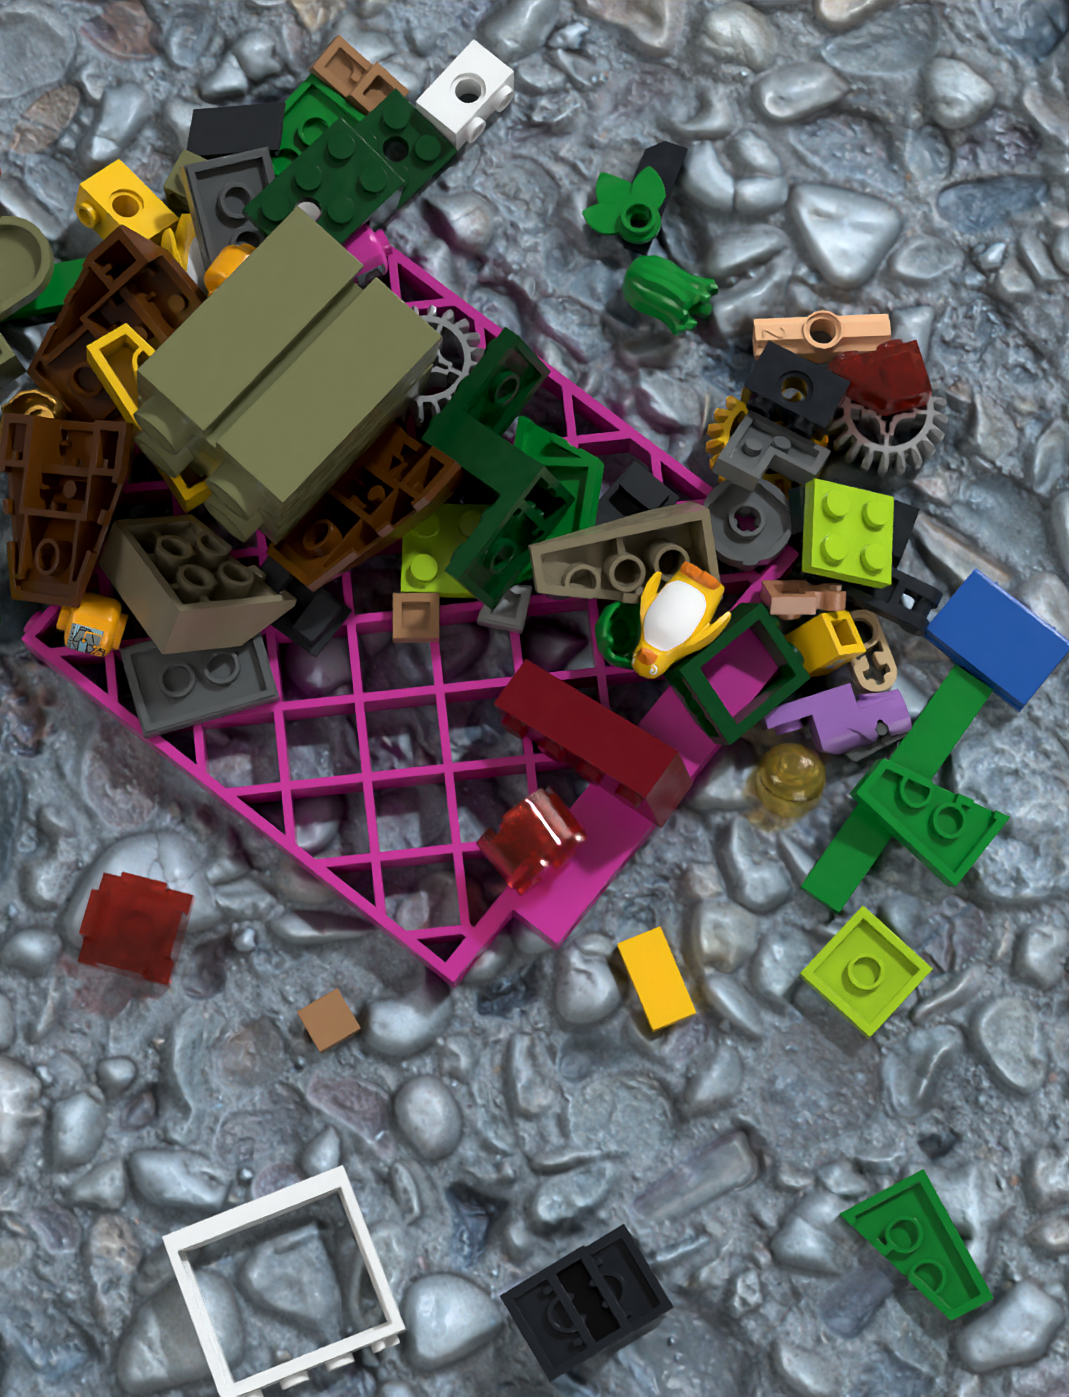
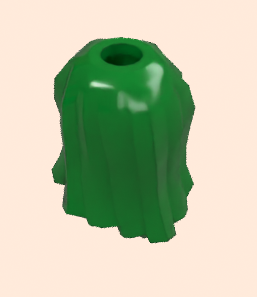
M657 255L636 258L628 267L622 281V292L625 300L635 310L662 321L675 336H680L685 331L691 332L695 329L698 322L694 320L692 314L705 320L708 319L713 308L709 302L711 297L717 295L719 291L714 279L692 275L672 261Z

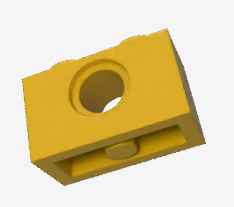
M120 159L79 184L74 211L81 223L87 228H92L103 240L122 224L161 246L162 235L166 229L171 228L175 235L179 218Z

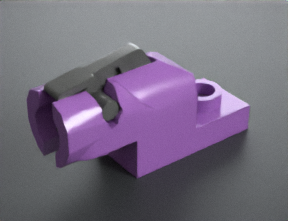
M851 683L777 706L759 721L762 731L774 727L776 736L803 728L801 718L806 717L818 752L834 755L843 753L853 762L859 761L905 737L908 731L912 729L907 706L898 688L888 692L858 695L859 700L856 701Z

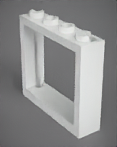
M343 1165L162 1236L220 1397H264L261 1389L280 1382L282 1390L291 1388L309 1380L308 1370L325 1364L328 1372L354 1362L352 1353L370 1346L374 1354L399 1344L400 1341L397 1335L407 1331ZM339 1193L387 1322L235 1383L187 1252Z

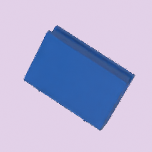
M977 568L973 570L934 617L924 636H922L969 674L992 688L993 693L1018 712L1024 708L1069 652V640L1056 631V627H1051L1001 588L997 581H992Z

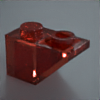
M902 339L889 340L877 346L875 351L859 354L857 350L847 351L835 356L833 361L829 362L827 366L828 371L850 381L847 392L848 398L882 416L925 406L928 404L932 393L931 383L917 340L903 343Z

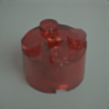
M548 786L545 791L541 788L511 808L501 817L503 821L498 826L500 831L495 834L491 828H488L478 839L476 845L511 890L515 889L520 896H523L542 881L541 875L551 866L557 871L569 863L578 854L576 850L589 837L585 833L586 829L555 790Z

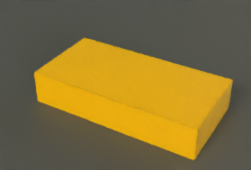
M661 926L617 943V949L652 1032L696 1015V1010Z

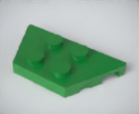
M518 416L514 446L544 465L576 498L545 540L595 526L604 464L596 456L581 448L574 447L566 439L537 426L529 418ZM531 561L527 563L510 587L533 578Z

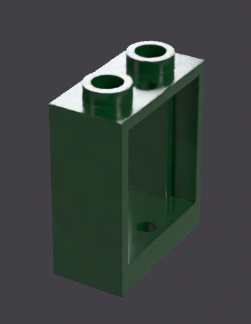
M762 602L738 604L730 611V621L713 642L701 650L687 655L663 673L695 723L714 744L731 745L811 678L803 666L804 658L801 652L792 643L787 642L778 628L780 626L778 617L770 615L768 606L763 605ZM750 628L779 667L778 672L781 676L732 717L700 667Z

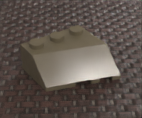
M193 515L114 520L98 562L102 571L162 654L242 646L292 609L297 601L286 590L278 594L264 582L267 575L257 566L246 567L230 555L232 546Z

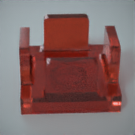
M103 872L99 889L91 890L79 934L83 938V944L77 962L87 967L170 988L194 905V895L172 890L167 883L126 872H122L121 876Z

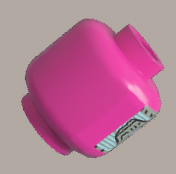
M365 223L342 245L364 265L354 280L359 287L371 282L375 277L380 278L384 276L388 270L386 256L393 254L383 230L379 229L374 232Z

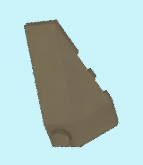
M694 501L647 510L528 545L535 591L537 593L588 599L599 598L637 604L641 603L644 588L654 573L657 571L662 572L657 591L658 594L685 561L706 571L720 582L709 508Z

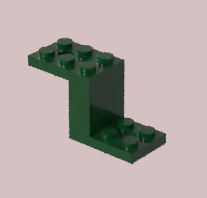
M395 88L354 128L342 117L335 121L243 208L242 214L267 238L300 203L310 202L315 204L321 213V217L316 223L338 243L343 245L365 223L374 232L379 230L456 157L458 150ZM390 141H398L406 147L408 155L400 162L390 161L383 153V146Z
M504 327L497 338L488 343L482 358L470 374L458 383L455 394L443 410L431 419L427 431L421 438L430 448L434 446L455 460L461 466L466 480L497 500L482 513L479 525L467 541L455 549L450 563L444 570L478 601L491 610L494 609L530 561L528 545L545 541L576 499L544 465L502 438L551 372L521 337L507 327Z

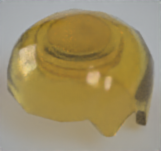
M781 742L771 747L768 752H765L760 760L755 784L756 795L765 808L783 818L802 817L814 809L821 801L826 785V767L816 751L800 743Z

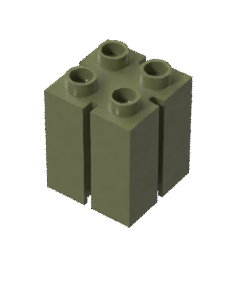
M299 206L137 369V393L140 396L138 397V410L133 414V417L143 430L134 438L135 443L152 463L172 478H176L188 465L201 477L204 474L207 475L208 478L205 482L212 491V494L204 502L205 507L228 532L243 542H246L259 529L277 545L427 387L433 367L432 363L435 361L442 336L377 277L362 290L354 280L364 265Z

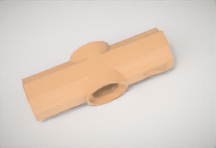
M821 310L812 313L808 317L753 319L752 342L755 360L759 359L769 340L813 363L819 364L829 362L834 357L889 355L891 350V327L888 314L837 316L830 311ZM815 331H824L831 336L832 341L825 344L818 343L812 339L810 334Z

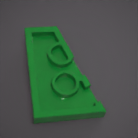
M885 758L876 760L849 793L859 805L947 887H956L1010 818V816L997 810L991 811L974 803V800L960 793L955 794L933 784L932 780Z
M924 1169L839 1213L949 1320L952 1321L994 1299Z

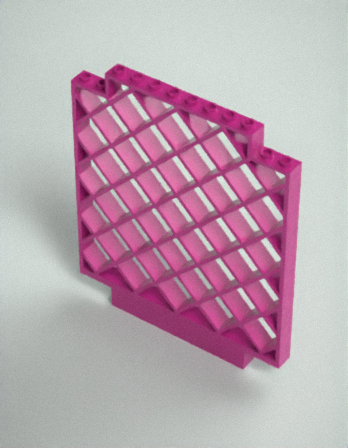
M391 246L393 254L386 256L391 291L401 299L399 279H401L427 300L406 302L410 308L413 305L418 308L419 316L427 315V309L431 305L436 307L437 317L442 318L443 314L450 309L454 312V321L458 322L466 318L469 322L468 331L471 333L477 332L480 335V344L477 346L479 348L485 349L486 344L488 345L491 340L498 337L503 329ZM538 356L551 371L540 387L545 388L561 400L566 436L562 438L566 439L574 447L581 448L594 456L629 452L647 465L649 473L663 483L662 478H664L692 499L679 501L676 504L694 501L703 506L705 499L713 489L711 486ZM434 387L429 389L424 396L435 395L446 389ZM574 411L603 433L577 436ZM410 414L406 420L407 434L417 441L414 415ZM136 443L133 461L141 452ZM164 480L127 484L118 505L119 508L173 502L174 516L186 515ZM738 514L734 517L738 521L737 528L741 531L749 530L752 532L756 530L753 525L755 519L748 515L744 518ZM259 529L256 530L258 547L230 551V555L246 567L255 565L259 568L269 556L265 553L269 547L268 537ZM106 537L86 591L90 592L94 587L99 586L100 595L114 599L113 585L98 565L107 540ZM403 537L374 556L402 553ZM787 544L784 551L775 560L768 563L760 574L753 570L719 575L720 583L725 588L723 595L744 593L733 608L740 603H761L762 580H785L795 568L800 553ZM351 569L341 576L344 604L352 609L353 612L332 638L348 636L354 694L284 702L279 644L294 641L272 625H269L261 631L264 645H267L268 659L280 700L166 733L194 732L196 764L160 735L145 739L139 718L123 707L119 661H122L120 650L111 649L107 656L98 657L69 649L67 646L57 648L46 646L45 643L57 631L56 626L62 607L59 605L50 604L44 612L41 610L36 612L26 623L23 630L25 635L21 639L31 653L454 989L513 917L557 951L657 827V825L626 806L600 786L590 783L546 837L542 831L536 772L571 769L572 767L563 761L558 763L544 753L533 754L532 740L527 736L522 740L523 755L452 763L446 703L498 698L512 677L444 684L439 642H430L435 685L364 693L358 635L393 631V611L356 615ZM543 594L532 595L526 617L587 610L594 668L549 672L553 676L575 689L596 687L598 703L609 710L610 703L607 686L666 679L663 674L656 679H649L640 676L634 670L605 666L604 658L597 647L594 626L599 619L598 609L605 608V606L617 600L579 597L553 600ZM477 601L440 605V626L477 622L478 615L484 604ZM750 628L700 667L732 717L755 699L779 675V667ZM509 631L515 674L523 663L520 634ZM148 637L122 640L119 649L152 639ZM106 663L108 694L73 666ZM670 685L637 725V727L679 751L692 782L722 746L714 744L695 723ZM437 705L443 764L372 772L366 712ZM356 713L362 773L292 781L286 721ZM275 722L280 782L225 788L210 776L206 730ZM526 774L533 835L461 843L454 781ZM445 783L452 844L380 852L374 790ZM364 792L370 853L315 859L298 846L294 799ZM282 801L286 835L247 804ZM534 853L475 927H473L469 919L463 860ZM454 861L461 925L405 931L387 916L382 869ZM372 871L376 907L336 875ZM462 941L446 962L425 946Z

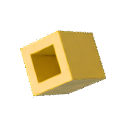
M849 610L821 613L784 636L787 642L792 643L801 652L804 658L803 666L810 677L828 675L866 652Z

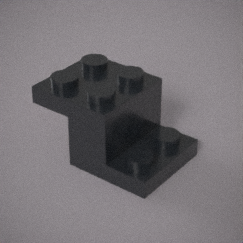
M622 1224L585 1247L583 1245L500 1295L501 1300L549 1382H552L589 1358H593L674 1308L625 1224Z

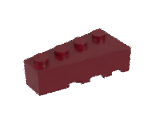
M525 659L494 702V706L502 718L500 725L506 731L521 740L527 736L538 744V749L546 756L558 763L561 761L565 762L575 769L583 779L595 786H600L660 828L664 826L693 784L679 751Z

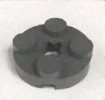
M761 479L754 492H751L725 480L714 487L708 494L703 506L709 508L718 560L741 571L749 572L755 570L758 566L767 565L784 551L791 536L792 523L789 502L778 487L767 480ZM738 514L744 518L749 514L754 515L756 519L753 525L756 530L752 532L749 530L741 531L737 528L738 521L734 517Z

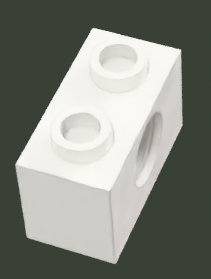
M473 39L417 99L416 109L459 150L466 141L472 143L480 136L486 126V119L495 110L501 112L511 102L515 94L514 71ZM467 93L475 94L479 97L478 100L472 103H464L458 98Z

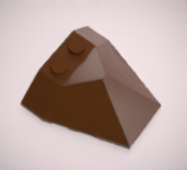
M122 224L87 255L76 283L68 291L63 301L65 304L55 323L50 325L26 371L42 391L54 395L61 402L66 413V420L95 423V420L126 422L87 361V345L127 323L156 351L207 299L206 295L168 250Z
M4 413L0 443V473L7 474L9 499L2 500L4 515H11L13 541L6 542L11 599L74 608L80 607L123 492L132 473L133 457L135 454L134 438L137 432V427L133 423L95 420V423L68 421L36 415Z
M394 421L277 545L271 542L265 553L314 592L394 544L431 516L442 503L446 502L453 495L454 490L464 480L465 476L462 468L455 460L436 447L432 446L428 449L420 444Z

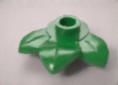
M648 166L636 176L631 184L622 178L601 172L596 184L598 204L582 211L586 223L597 233L602 235H620L624 240L633 244H644L653 240L661 228V217L658 210L666 198L665 187L658 173L651 166ZM635 220H642L647 225L643 228H635L631 226V223Z

